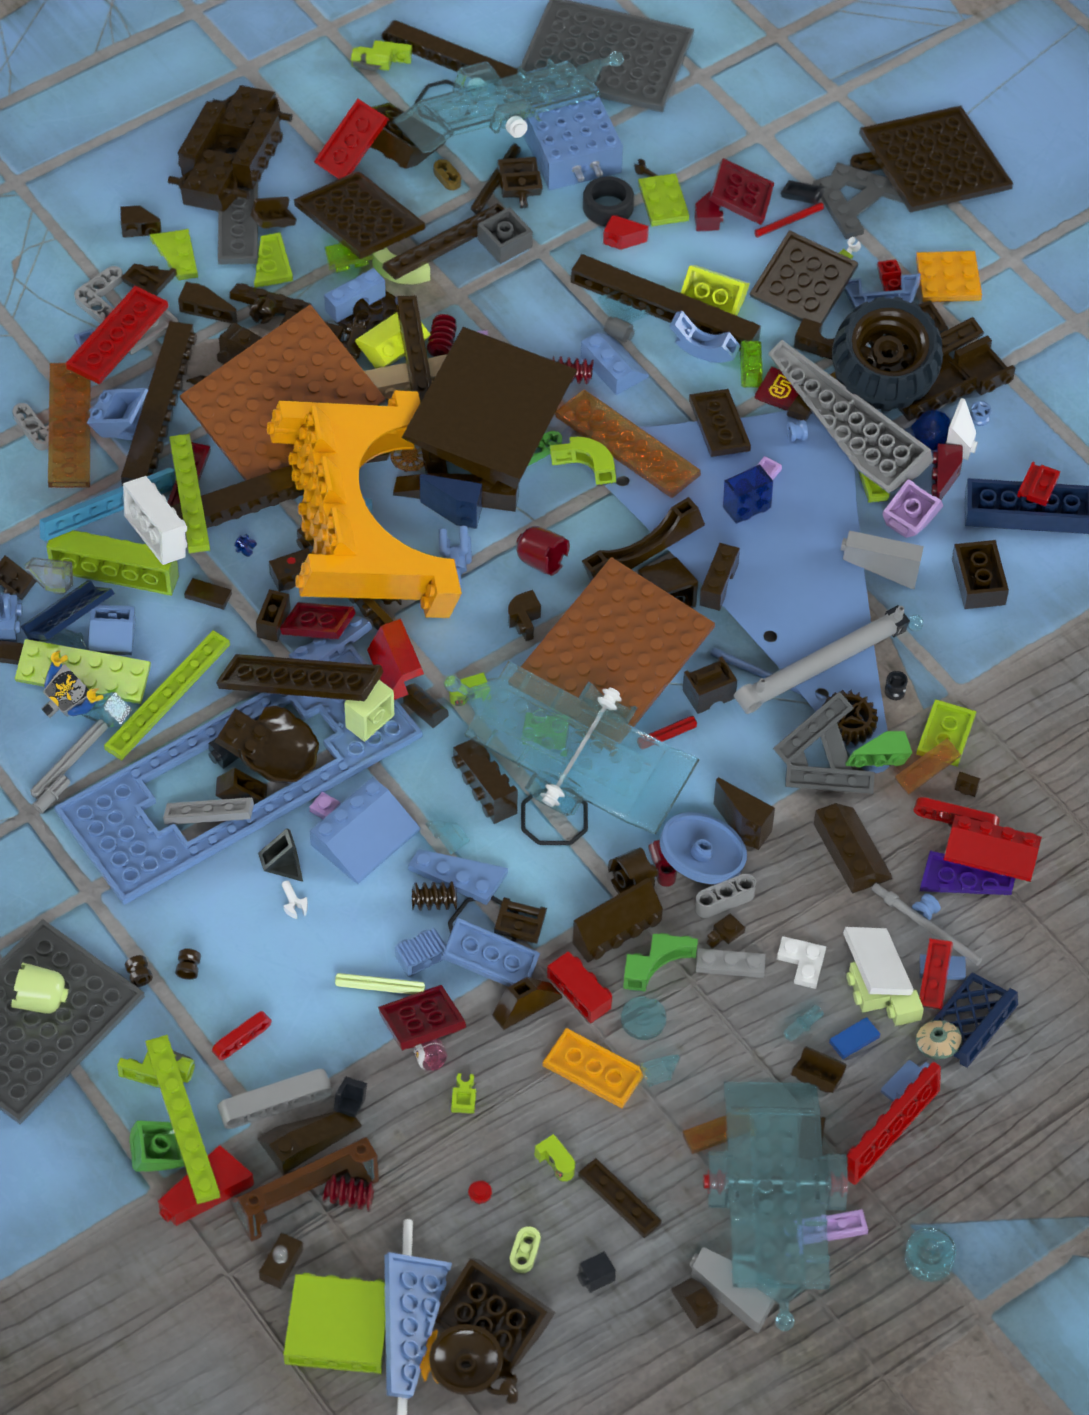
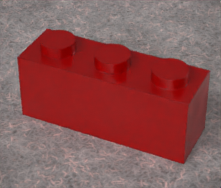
M568 951L547 966V978L590 1024L612 1009L611 992L598 983L596 976L583 967L582 961L577 956L574 957Z

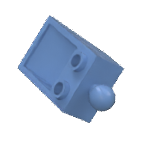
M146 388L103 390L96 406L88 410L89 420L87 424L102 438L117 437L132 424L148 390Z

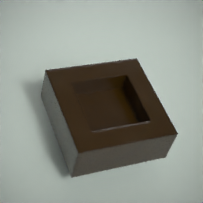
M959 772L955 790L964 795L975 797L981 778Z

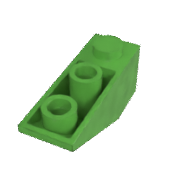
M886 731L855 750L845 763L846 766L880 767L883 765H904L912 754L905 731Z

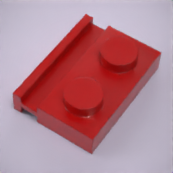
M1032 462L1017 497L1023 496L1026 497V500L1046 506L1061 471L1044 465L1038 466L1035 465V462Z

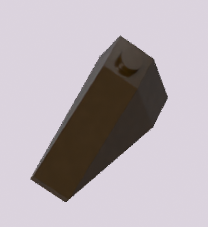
M334 1111L277 1126L257 1139L284 1175L361 1128L362 1125L356 1117Z

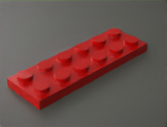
M134 286L66 362V369L100 385L169 307L168 301Z
M933 1061L928 1068L924 1067L919 1073L918 1079L914 1083L908 1084L900 1099L896 1098L892 1102L890 1110L886 1114L880 1115L872 1130H867L862 1136L861 1142L857 1146L851 1147L847 1153L849 1182L856 1185L940 1092L941 1066Z

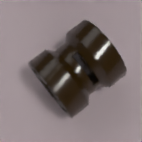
M193 949L180 950L178 954L179 964L176 966L175 974L186 980L197 978L199 971L197 965L200 963L201 954Z
M142 955L131 957L125 962L126 971L130 974V982L136 987L145 986L153 979L151 970L147 968V959Z

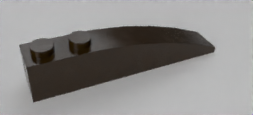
M420 474L397 477L393 495L420 499ZM425 474L482 484V507L516 512L519 484L514 489L498 480L494 485L473 474Z

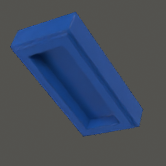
M866 1017L830 1038L829 1043L839 1056L845 1059L880 1038V1033Z

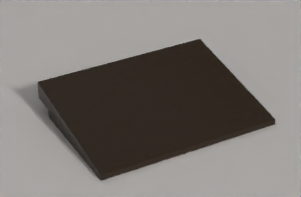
M462 327L402 438L494 485L498 480L516 489L577 369Z

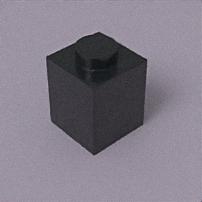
M215 738L208 743V755L213 763H218L224 769L239 757L215 743Z
M605 1251L579 1263L577 1277L583 1287L586 1286L591 1293L614 1282L616 1270Z

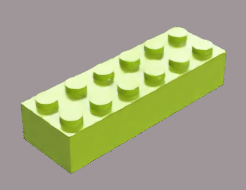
M72 530L50 539L46 546L50 571L170 596H172L179 578L177 560L162 565L147 544Z

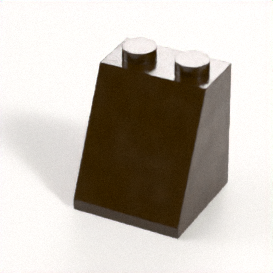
M677 557L665 559L660 563L644 566L638 570L637 574L689 607H696L698 581Z

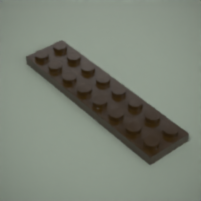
M235 654L216 684L219 689L365 701L384 671L381 665Z

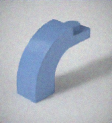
M683 311L676 312L669 326L677 335L675 343L681 349L696 358L709 362L721 363L732 361L741 346L730 332L711 335L699 330Z

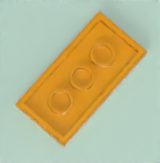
M568 1028L564 1030L543 1061V1067L620 1108L624 1107L646 1073L645 1069Z

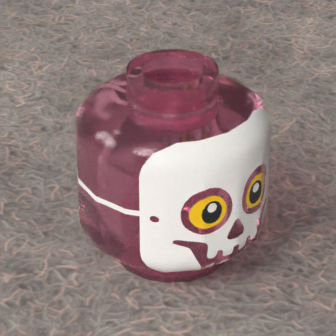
M439 1038L422 1043L414 1048L417 1061L424 1070H438L447 1060V1053Z

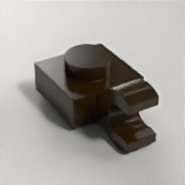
M729 913L714 924L713 931L707 935L709 940L706 943L712 949L723 940L730 944L745 933V927Z

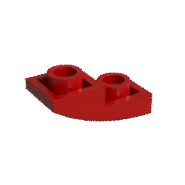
M897 259L877 262L883 291L902 290V272Z

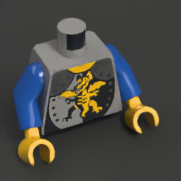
M60 650L54 652L51 655L52 663L46 676L45 689L43 691L50 701L41 708L42 711L49 718L59 709L67 717L87 714L96 704V701L103 700V695L96 697L98 688L89 690L65 664L62 666L61 663L68 660L67 655L62 656L60 659Z

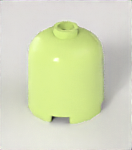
M27 963L21 964L22 969H19L14 987L17 995L16 999H12L11 1007L51 1014L59 1008L61 1002L66 1003L69 989H65V981L60 973Z

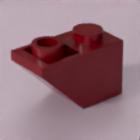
M712 189L695 203L694 219L696 231L720 230V222L724 220L723 210H719L721 206L709 200Z

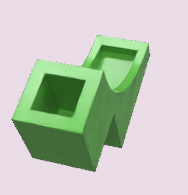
M653 933L650 957L642 954H627L623 989L646 992L650 978L661 966L676 959L696 958L698 939L690 936L679 937L670 936L666 933Z

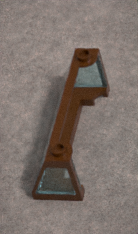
M368 1138L358 1139L231 1199V1206L250 1241L253 1242L262 1237L261 1226L267 1223L265 1211L326 1183L333 1173L336 1174V1178L348 1173L350 1179L351 1177L354 1178V1181L362 1179L366 1181L367 1185L370 1181L373 1184L379 1182L378 1156Z

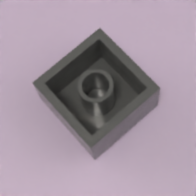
M509 207L478 223V241L501 264L532 248L533 231Z

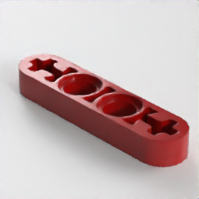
M926 797L918 798L914 806L916 815L948 824H953L955 815L967 816L970 819L981 822H990L997 826L1000 823L999 817L992 813Z

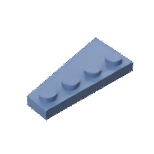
M362 616L353 617L339 639L315 638L311 643L298 647L289 654V657L294 659L330 661L329 656L333 653H341L345 650V644L354 643L372 629L371 623Z
M422 849L417 851L408 864L409 871L438 884L444 882L447 888L450 881H453L458 893L471 897L485 905L489 903L491 897L508 874V868Z

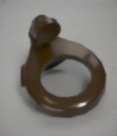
M501 1370L497 1380L505 1378L499 1389H494L490 1386L486 1390L497 1396L508 1395L507 1403L516 1404L518 1401V1391L516 1389L518 1380L516 1374L513 1375L507 1370Z

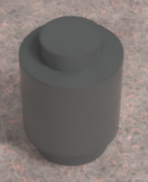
M609 317L604 325V331L607 332V335L624 343L628 340L630 341L635 333L633 324L617 317Z

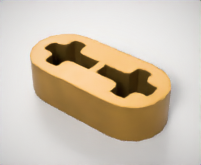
M439 159L435 161L434 175L448 190L454 191L459 189L461 186V175L448 160Z

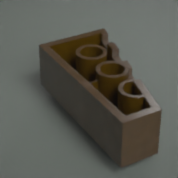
M475 737L453 747L452 763L456 769L459 768L462 772L464 783L472 788L474 799L482 804L485 816L487 818L490 817L492 822L496 824L516 815L518 790L514 785L510 787L508 783L509 778L506 774L501 775L496 761L490 762V754L478 738Z

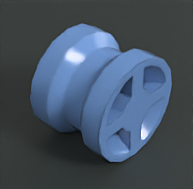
M984 401L974 402L970 412L973 424L976 426L986 425L989 422L991 406Z
M800 420L798 423L787 422L789 442H795L796 439L807 440L808 429L805 420Z
M927 893L921 897L920 902L912 905L915 911L928 920L932 918V914L938 913L941 909L936 898Z

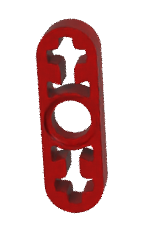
M264 1011L256 1013L217 1041L212 1048V1052L219 1060L227 1059L267 1030L272 1020Z

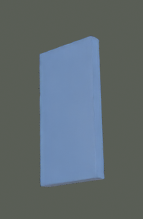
M457 918L441 958L509 987L526 977H532L540 953Z

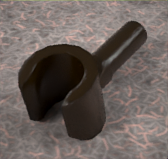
M638 159V165L634 164L635 172L639 175L645 173L651 177L659 176L646 168V163L643 159Z

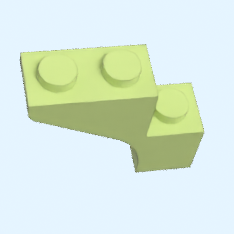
M856 962L850 963L849 972L846 974L849 986L854 988V1001L856 1005H860L862 1013L886 1008L888 1017L893 1019L895 1026L922 1020L924 1009L917 990H913L911 995L869 994Z

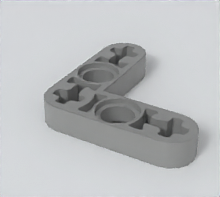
M111 266L79 287L74 293L76 304L99 324L114 309L101 297L123 282L121 268ZM97 284L104 285L101 289L94 288ZM96 305L102 307L100 310L92 309V307Z
M17 404L12 411L15 422L38 450L49 449L85 431L88 425L87 418L82 413L71 414L45 427L28 404ZM20 412H22L23 414L26 413V419H24V416ZM30 424L37 425V428L28 429L27 426ZM57 429L65 430L63 434L55 433Z

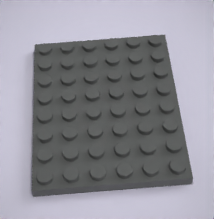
M549 0L519 70L533 75L537 83L583 94L597 92L600 98L663 112L693 38L694 29L571 0Z
M44 919L0 960V1110L18 1124H21L145 997L142 990ZM27 963L60 973L65 981V989H69L66 1003L61 1002L59 1008L51 1014L11 1007L12 999H16L17 995L14 987L19 969H22L21 964Z

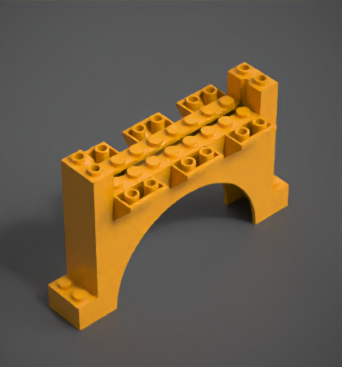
M395 390L392 397L388 400V406L279 401L276 409H273L272 419L267 424V433L270 434L271 443L294 444L293 451L289 453V464L292 465V481H295L296 490L304 489V498L298 505V513L302 517L301 529L302 532H305L307 541L314 539L312 553L308 554L305 562L302 563L301 571L295 580L296 588H299L300 597L421 600L420 605L424 609L425 617L450 618L462 594L455 560L422 553L394 538L370 513L362 497L359 485V469L369 460L383 453L395 450L414 449V444L403 439L402 436L420 405L417 391Z

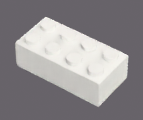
M147 476L123 483L124 516L161 564L164 565L185 558V548H187L185 532H187L186 523L178 517L175 509L170 507L165 496L161 495L157 490L156 485L151 483Z

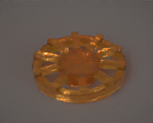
M421 447L390 452V458L394 467L404 470V472L419 471V469L424 467V462L418 459L423 458L422 454H418L422 451ZM394 452L400 454V456H394Z

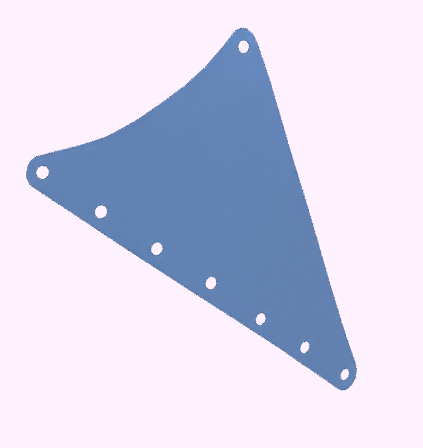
M788 410L753 417H742L740 419L750 441L751 450L711 457L697 421L653 427L572 424L565 428L561 433L562 444L570 443V437L573 433L582 432L585 438L600 442L610 451L614 459L616 480L621 476H626L630 481L626 486H619L617 483L603 485L650 532L661 523L672 506L687 497L697 505L705 526L669 546L667 549L680 560L702 585L719 543L740 548L739 565L733 579H729L726 597L722 606L735 618L780 670L871 623L864 568L843 560L844 551L841 550L843 538H848L849 530L860 533L856 501L855 466L813 412L806 421L808 429L807 440L796 439L795 442H789L787 422L798 423L800 420L787 416ZM764 456L782 465V470L771 483L753 474V469ZM583 464L595 476L593 470L589 466ZM766 631H774L777 634V640L775 642H767L763 637ZM874 645L795 686L815 712L826 701L819 700L815 696V691L820 688L827 690L829 697L834 692L838 693L844 690L848 694V691L852 690L853 694L856 695L860 692V697L864 698L867 696V702H873V708L877 709V728L873 732L872 737L866 739L863 744L858 742L854 746L850 742L846 746L843 741L845 749L850 755L861 746L888 731ZM889 765L880 767L862 766L861 768L865 771L880 773L885 771Z

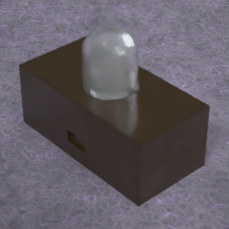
M281 1232L259 1271L260 1280L278 1289H282L303 1252V1242Z

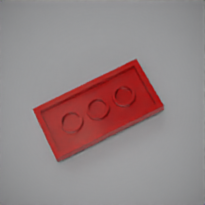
M357 98L314 160V163L337 179L352 174L389 119Z

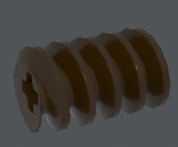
M450 881L448 888H446L444 882L440 883L439 888H437L435 882H432L430 888L427 887L426 882H423L421 889H419L417 882H414L412 887V911L415 905L418 906L419 911H422L424 904H426L429 911H431L433 904H435L437 910H440L442 904L445 905L446 910H449L451 903H453L455 910H457V888H455L453 881Z

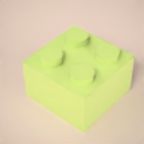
M378 680L365 701L346 700L344 703L346 728L364 742L368 740L395 715L394 691Z

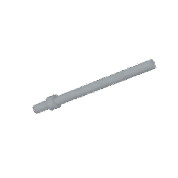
M878 883L873 885L871 890L882 897L884 902L890 907H896L940 940L952 941V948L978 966L981 963L982 958L901 901L899 896L893 891H887Z

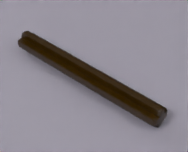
M513 144L503 159L517 158L521 152V147ZM498 167L471 206V211L475 214L483 210L500 184Z

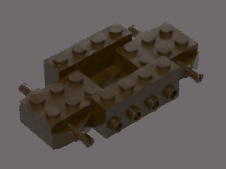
M240 85L236 93L224 101L213 99L212 102L207 101L178 151V165L183 176L179 178L170 175L168 177V184L179 186L183 205L224 212L238 197L248 200L250 198V191L240 190L237 186L254 189L256 183L260 182L264 169L268 168L269 160L275 155L276 148L283 139L279 122L280 120L291 122L293 115L280 111L279 101L274 91Z

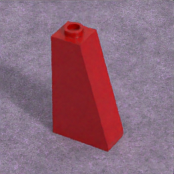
M219 1145L208 1155V1159L220 1198L197 1204L187 1174L158 1200L159 1214L165 1221H171L177 1226L251 1188L254 1185L253 1173Z

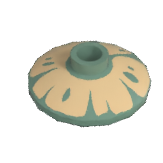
M942 1020L926 1023L919 1029L916 1035V1045L919 1051L932 1059H945L953 1056L958 1052L962 1043V1035L959 1029L952 1023Z

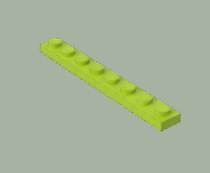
M190 434L169 436L182 516L187 526V532L185 533L189 553L210 551Z
M212 630L104 744V749L122 761L230 646V640Z
M168 1035L146 1040L145 1045L196 1202L201 1204L220 1198L213 1171Z

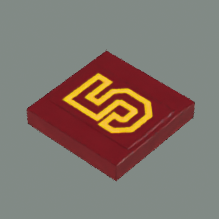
M771 366L755 393L754 399L787 411L799 394L781 370Z

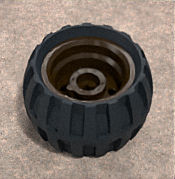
M878 297L869 303L866 301L856 307L841 323L832 349V362L837 380L850 393L858 395L876 409H881V411H891L895 408L903 409L910 406L913 402L920 400L935 383L943 359L942 339L938 328L935 327L934 320L928 313L923 312L919 305L914 302L904 301L900 297ZM903 344L906 345L909 349L904 350Z

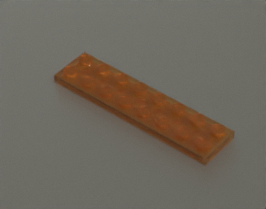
M50 363L48 488H90V426L87 422L90 418L89 409L91 408V380L66 369V363Z
M585 389L555 412L556 418L583 437L603 444L610 451L613 458L670 498L676 496L701 476L699 468Z

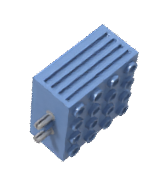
M597 92L524 109V121L527 123V131L524 134V138L533 157H536L537 166L548 190L622 173L623 145Z

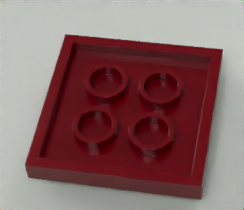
M722 158L709 200L752 222L762 225L775 183Z
M442 985L378 1007L381 1018L402 1051L466 1028L464 1018Z

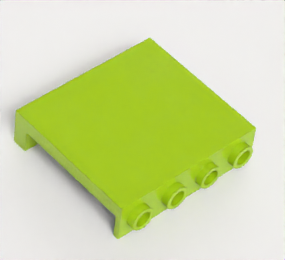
M312 1273L295 1274L283 1354L285 1365L381 1374L386 1334L385 1281H364L357 1277L343 1279L335 1275L322 1277L315 1276Z

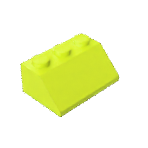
M689 265L681 293L737 315L744 303L750 283L697 265Z
M398 313L393 314L355 340L375 369L390 366L405 356ZM422 324L424 341H426L431 334Z

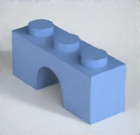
M372 268L324 295L325 311L336 323L353 314V307L361 298L370 305L385 297V280Z

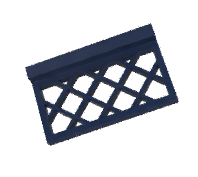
M87 580L21 625V628L28 640H48L115 593L112 588L95 587L91 580Z
M972 972L932 1020L944 1021L945 1015L956 1014L957 1021L949 1023L956 1027L959 1026L963 1044L958 1052L953 1055L959 1059L962 1066L969 1067L1018 1006V992L1012 988H1009L1007 991ZM974 981L982 985V989L970 991L969 986ZM993 993L1001 995L999 1000L990 1002L987 994ZM984 995L986 1002L973 1004L971 997ZM958 999H969L970 1005L957 1007L956 1002ZM988 1009L986 1016L976 1017L975 1010ZM972 1011L973 1018L960 1020V1012ZM975 1024L973 1032L963 1033L962 1026Z

